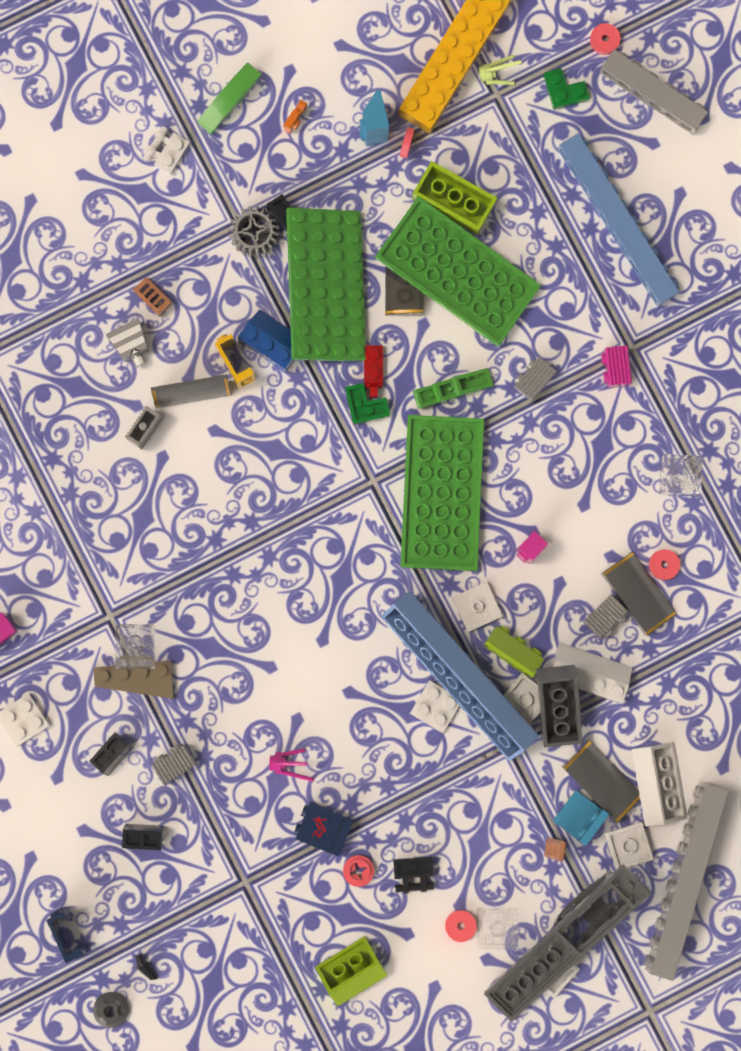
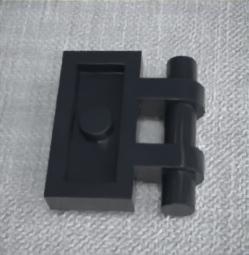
M432 856L393 859L394 879H402L403 884L395 885V893L403 892V894H409L410 891H421L423 893L427 892V890H434V882H426V877L433 876ZM420 877V883L409 884L408 878Z

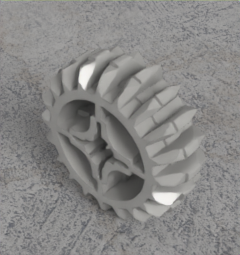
M249 206V212L247 213L244 209H241L242 216L236 213L235 217L237 220L231 219V224L234 225L229 226V231L233 232L229 234V238L233 239L231 244L237 245L236 251H240L243 248L242 255L244 256L247 251L251 258L253 253L260 257L261 251H263L264 255H267L266 248L272 251L273 246L271 243L277 245L278 241L275 238L280 237V234L275 232L280 229L279 225H275L277 219H271L273 216L271 212L266 215L265 208L259 212L258 206H256L255 211H252L251 206ZM255 218L263 220L268 226L258 225L255 222ZM246 220H249V226L239 231L240 226ZM252 224H254V229L257 231L256 240L251 233L253 229ZM270 232L267 240L259 245L260 237ZM240 238L251 239L254 246L244 243Z

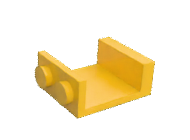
M224 334L217 338L215 343L216 350L237 387L240 389L255 381V376L251 368L236 374L223 351L235 344L232 334L228 336Z

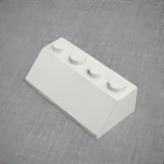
M559 643L551 667L575 665L579 690L618 704H623L630 683L632 667Z
M673 742L632 749L645 826L664 825L687 819Z

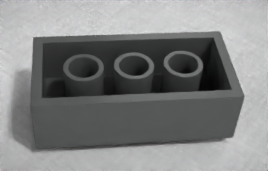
M575 665L536 669L541 734L544 748L582 744L578 676Z

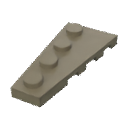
M171 660L93 667L95 687L174 699Z

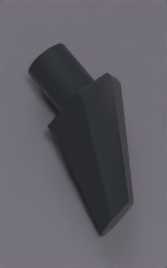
M143 954L135 955L137 961L135 968L149 980L158 979L149 962H145Z

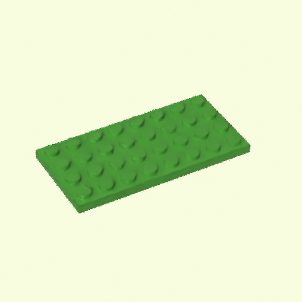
M419 196L374 257L497 347L500 346L541 286Z
M288 207L286 209L292 360L364 362L366 338L361 212Z
M408 415L400 568L477 571L484 419Z

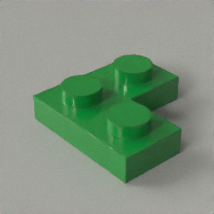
M562 68L543 73L553 110L590 100L585 81L566 85Z
M363 383L345 387L353 425L390 417L386 397L367 401Z

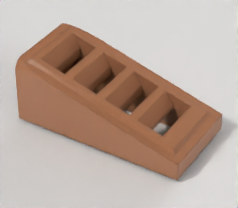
M147 277L133 289L158 317L172 305L167 296ZM148 284L149 287L141 293L139 290ZM153 289L154 292L146 298L145 295ZM158 294L159 297L151 303L150 300ZM163 299L164 302L156 308L155 305Z
M547 838L544 856L557 861H563L566 848L565 841Z

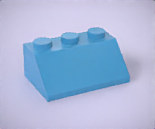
M380 89L376 90L362 112V119L359 120L360 139L365 141L366 146L388 142L389 123Z

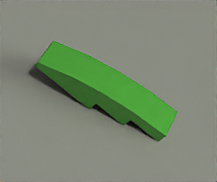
M247 62L213 100L197 123L210 134H213L222 121L228 118L237 104L243 101L262 74Z
M488 368L415 389L413 395L418 409L472 394L494 385Z

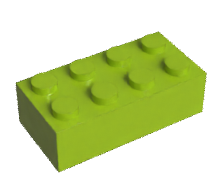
M433 161L430 162L412 194L413 200H416L418 196L456 224L477 236L497 202V197Z

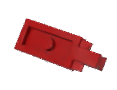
M365 345L364 384L365 388H370V398L378 397V388H382L383 345Z

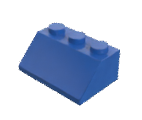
M259 310L248 321L237 337L238 342L282 371L287 372L294 361L291 355V330Z

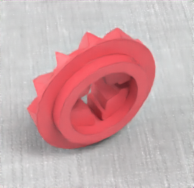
M362 855L352 856L344 864L343 875L349 884L361 887L372 880L374 867L367 857ZM355 863L360 868L367 867V869L362 871V879H360L358 874H350L355 870Z

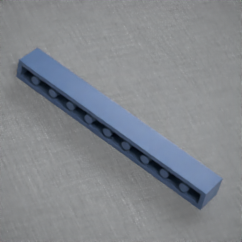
M577 133L559 144L557 150L655 305L659 307L677 296L679 286L674 279L671 280L668 275L669 270L667 266L659 261V254L654 247L651 248L646 233L641 232L638 228L639 223L635 216H631L628 212L627 203L619 198L616 186L614 184L611 185L607 179L609 176L606 170L600 168L597 156L588 149L587 140Z

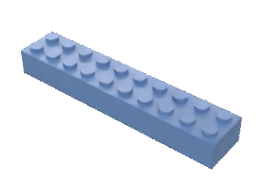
M408 591L381 616L508 761L524 752L539 737L536 730L523 719L522 714L510 704L508 698L498 691L496 685L484 675L483 670L477 667L470 656L458 646L457 641L449 636L443 625L432 617L428 609L424 608L416 595Z

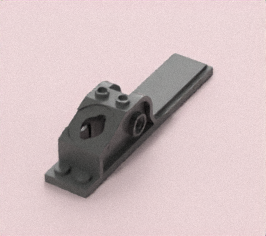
M624 864L614 872L609 870L579 893L560 912L548 933L486 989L484 995L512 1022L649 897L651 891ZM612 888L617 892L619 900L615 903L606 904L602 900V894H606ZM583 916L590 925L581 933L575 943L564 931L568 929V926L577 917Z

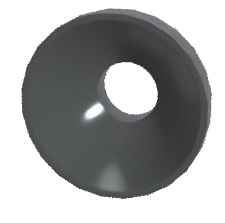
M106 992L100 995L94 1003V1018L103 1027H118L128 1017V1002L117 992ZM106 1006H113L115 1008V1015L113 1017H107L104 1014Z

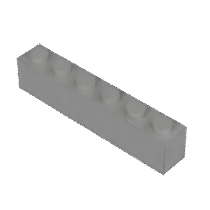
M614 49L601 67L600 74L692 135L708 113L702 104L694 103L687 94L679 93L672 84L664 83L658 79L659 77L655 73L643 69L639 62H633L628 59L627 55L622 51Z

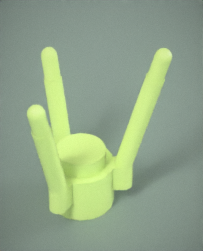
M510 55L492 63L484 64L479 67L481 82L486 81V85H515L513 81L492 80V78L496 77V70L521 64L522 61L518 60L496 66L515 57Z

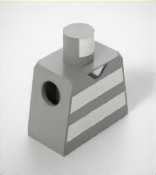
M139 319L106 334L108 340L124 362L132 359L136 368L146 364L142 354L148 352L149 349Z

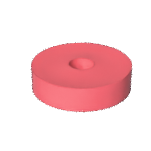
M600 24L591 33L590 45L595 52L601 55L611 54L620 44V33L611 24ZM602 37H607L608 41H603Z
M407 127L400 157L408 158L415 132L413 128Z
M659 550L649 559V571L659 580H669L676 576L680 569L679 558L671 550ZM662 561L667 563V568H662Z
M456 910L447 917L445 930L452 940L465 942L474 936L476 921L469 912ZM460 922L464 923V928L461 930L457 928V924Z

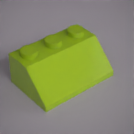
M501 625L500 628L495 626L482 646L528 678H533L536 674V669H539L544 660L541 657L542 653L534 647L532 649L526 647V642L520 637L513 638L509 635L510 631Z
M365 936L315 966L328 994L337 1007L388 976Z

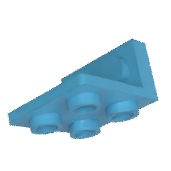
M574 791L553 821L586 846L609 814L578 791Z

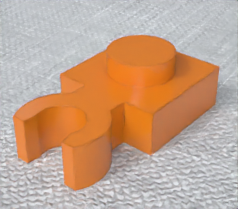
M303 100L299 101L295 110L293 109L284 123V131L290 134L292 130H297L301 123L300 117L307 108L306 102Z

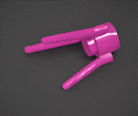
M304 748L287 752H276L275 755H270L269 769L270 771H275V774H283L311 782L314 781V778L282 770L286 769V766H307V762L286 761L284 757L305 752Z

